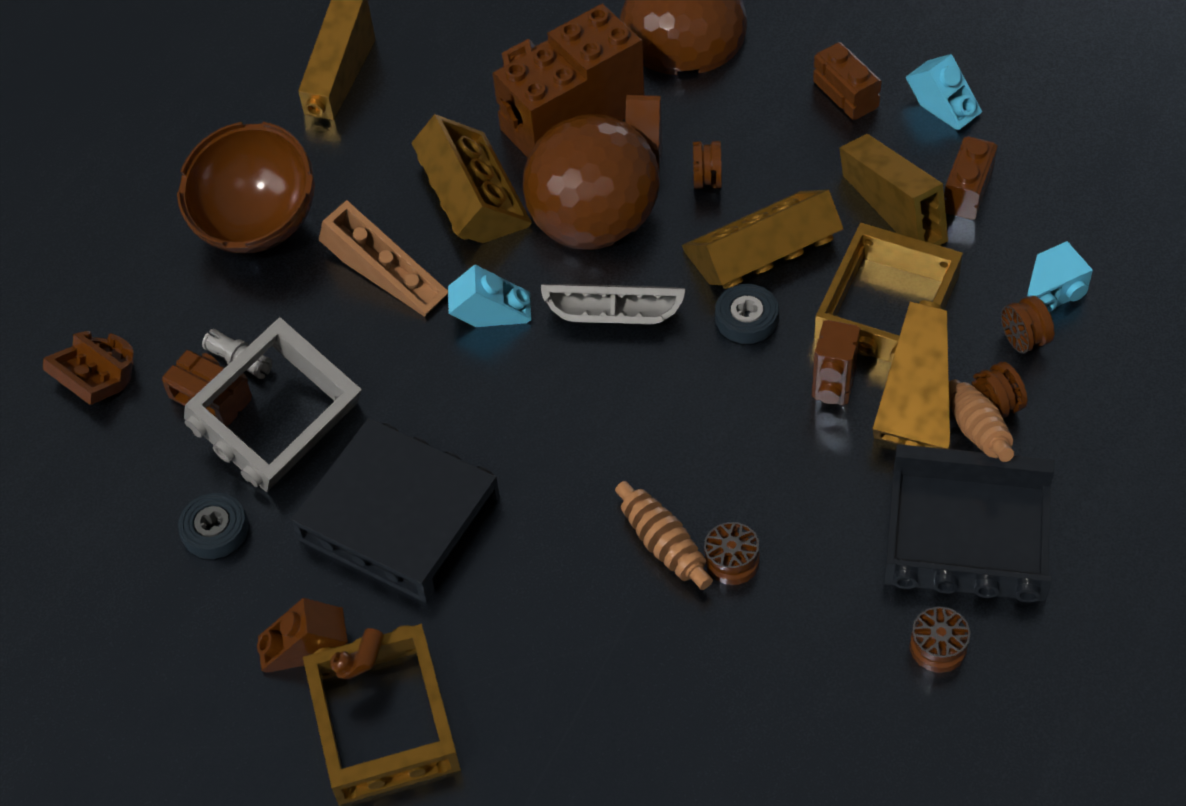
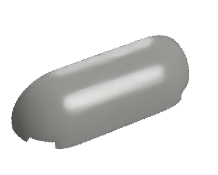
M542 284L541 292L549 308L560 318L567 321L656 324L670 318L679 309L684 299L685 288Z

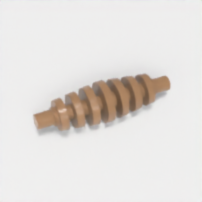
M957 379L949 381V406L962 433L987 456L999 458L1002 462L1010 461L1014 456V451L1012 450L1013 437L996 405L970 383H961Z
M627 481L619 483L615 488V492L623 500L621 510L649 552L653 553L658 560L664 562L665 566L671 571H675V574L681 580L687 581L692 579L700 590L708 588L712 584L713 579L703 569L706 559L698 551L697 545L690 539L689 533L679 519L673 516L668 509L662 507L661 503L655 498H651V495L644 489L635 491Z

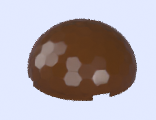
M625 0L620 20L642 40L643 66L671 75H678V71L698 70V73H703L725 64L742 47L747 30L746 11L742 0Z
M602 114L579 115L561 121L551 127L536 142L524 169L523 193L527 209L536 225L550 238L562 245L575 249H600L614 245V242H617L632 231L635 232L646 221L657 200L660 183L659 169L656 157L647 140L628 123Z
M238 122L216 130L204 138L191 151L180 171L182 177L179 191L177 192V199L180 211L187 225L206 243L231 253L251 254L272 249L283 243L304 223L313 202L315 189L313 168L304 147L291 133L267 122H263V124H243Z

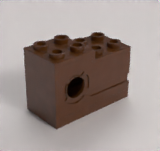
M603 3L547 33V44L493 72L496 101L500 107L498 111L500 130L527 158L536 142L551 127L561 121L587 114H602L624 120L626 117V95H644L642 40Z

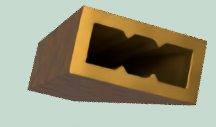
M368 0L330 1L298 90L304 114L334 120L376 41Z
M865 134L839 147L843 176L896 233L939 246L948 241L943 183L869 134Z
M922 300L919 304L909 303L873 426V435L876 439L901 445L950 449L947 310L941 309L942 307L935 302Z

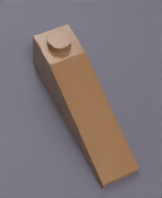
M347 200L322 221L319 241L346 265L424 317L448 296V290Z

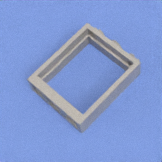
M279 317L185 404L184 419L186 426L193 431L194 435L200 438L204 436L213 444V450L225 462L232 461L241 469V475L247 482H251L254 487L260 486L268 492L358 403L362 389ZM273 346L332 398L334 402L274 461L268 464L210 413L206 407Z

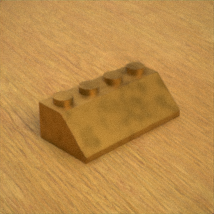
M434 114L413 140L412 145L418 155L419 163L424 167L429 177L430 185L435 189L441 201L442 209L446 212L452 224L454 233L464 240L470 239L485 243L528 228L532 221L485 133Z
M829 190L800 191L685 243L682 247L710 285H722L726 289L743 282L742 276L752 271L754 274H760L774 267L772 262L782 257L784 260H790L804 253L802 248L812 243L814 246H820L834 239L832 234L844 228Z

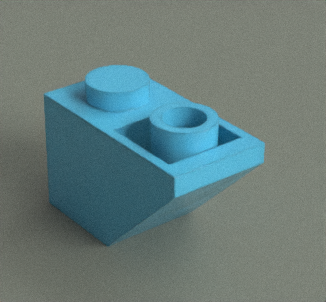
M952 54L928 60L905 77L920 105L955 130L961 129L982 113Z
M1066 241L1037 254L1027 297L1033 295L1041 299L1050 313L1056 307L1066 302L1081 299L1088 292L1093 270L1070 243Z
M473 265L448 286L449 314L475 327L524 324L531 320L530 292L477 265Z

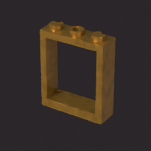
M860 223L816 314L814 338L819 339L823 321L831 320L857 325L860 328L858 353L892 363L899 335L837 317L863 258L941 281L933 302L939 304L942 307L941 309L945 310L960 274L963 252Z
M422 624L401 626L390 633L384 634L375 665L417 653L440 741L344 769L341 766L322 679L336 676V672L330 667L332 656L337 652L346 651L348 654L357 651L362 637L351 644L336 648H321L313 654L303 657L331 788L338 805L461 770Z

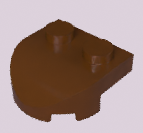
M91 331L73 334V345L43 358V370L89 405H92L123 391L127 387L133 371V348L125 339L109 333L108 338L105 339L92 337Z

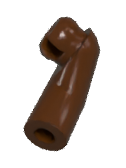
M367 628L364 631L357 651L348 654L346 651L335 653L331 658L330 667L336 672V676L342 679H352L372 669L376 663L384 634L377 629Z

